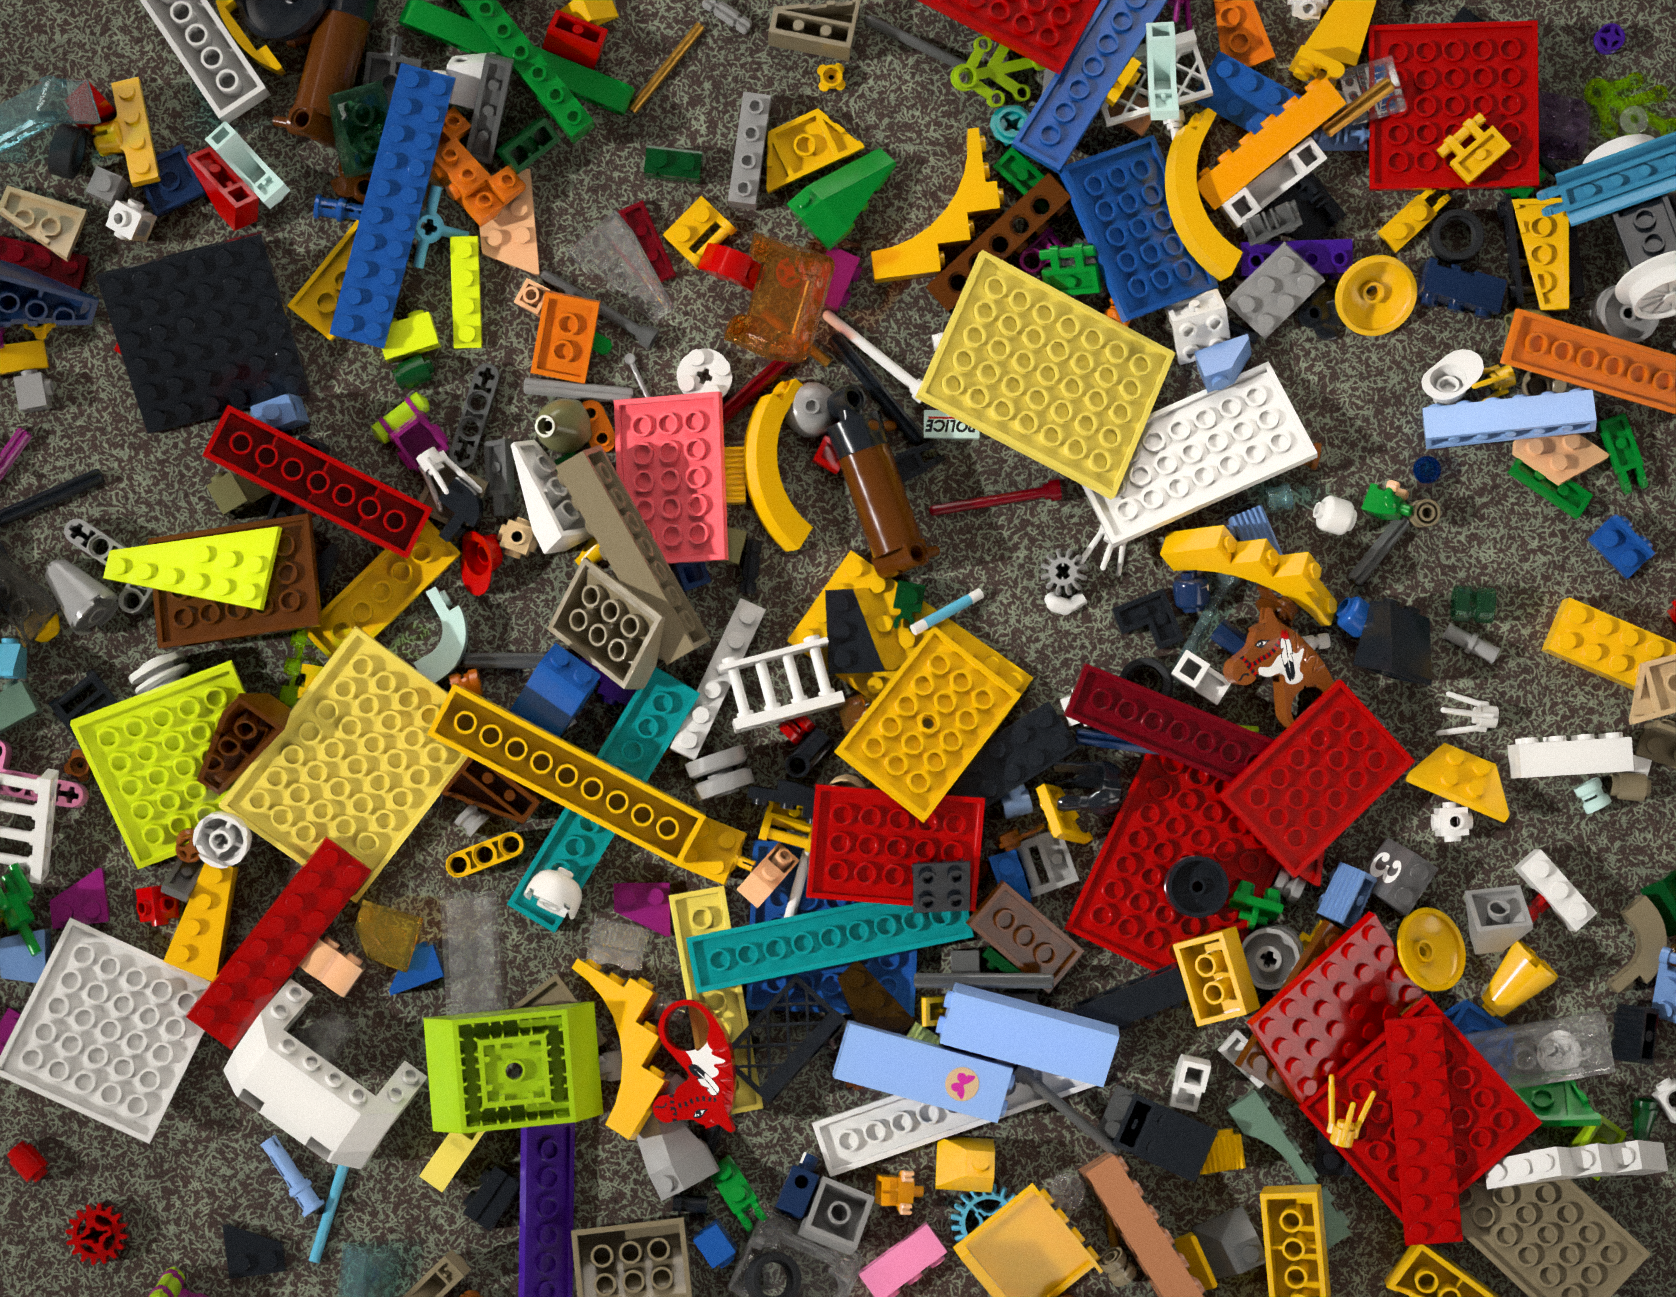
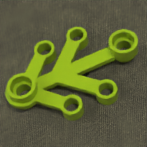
M980 36L975 39L973 43L974 50L966 64H959L954 67L950 79L952 85L957 90L966 92L972 89L984 97L990 107L997 108L1004 104V94L999 90L993 91L979 80L990 78L1011 92L1015 101L1023 102L1030 97L1029 87L1024 84L1020 85L1005 74L1029 68L1044 71L1046 68L1028 58L1002 63L1009 48L999 44L987 66L976 69L983 54L992 47L990 38ZM980 40L986 42L985 50L979 47ZM961 73L966 74V83H963L960 80ZM1019 88L1024 90V98L1018 96L1017 91ZM993 94L999 97L998 104L992 101Z

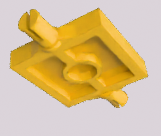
M706 817L680 867L726 886L732 871L737 866L752 872L754 868L744 863L755 866L756 861L741 856L742 846L747 833Z

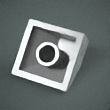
M1520 885L1465 891L1469 935L1475 955L1503 952L1533 929V923Z

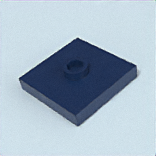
M183 144L157 155L156 159L161 181L141 186L157 219L207 196L187 161L189 154Z

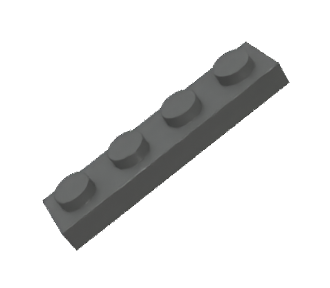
M487 52L466 149L477 161L492 165L514 60Z

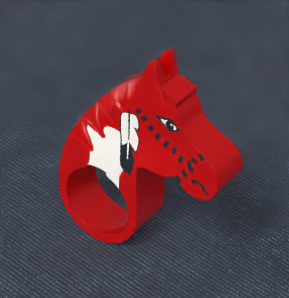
M696 999L676 1001L663 1011L659 1019L658 1033L662 1044L688 1072L689 1078L677 1087L674 1094L670 1093L659 1096L653 1103V1113L657 1119L665 1123L690 1119L705 1125L706 1129L719 1124L728 1132H734L735 1124L731 1111L736 1095V1063L728 1031L719 1016L706 1003ZM682 1006L696 1007L705 1015L708 1021L707 1043L701 1049L686 1050L677 1046L671 1039L669 1021L673 1013Z

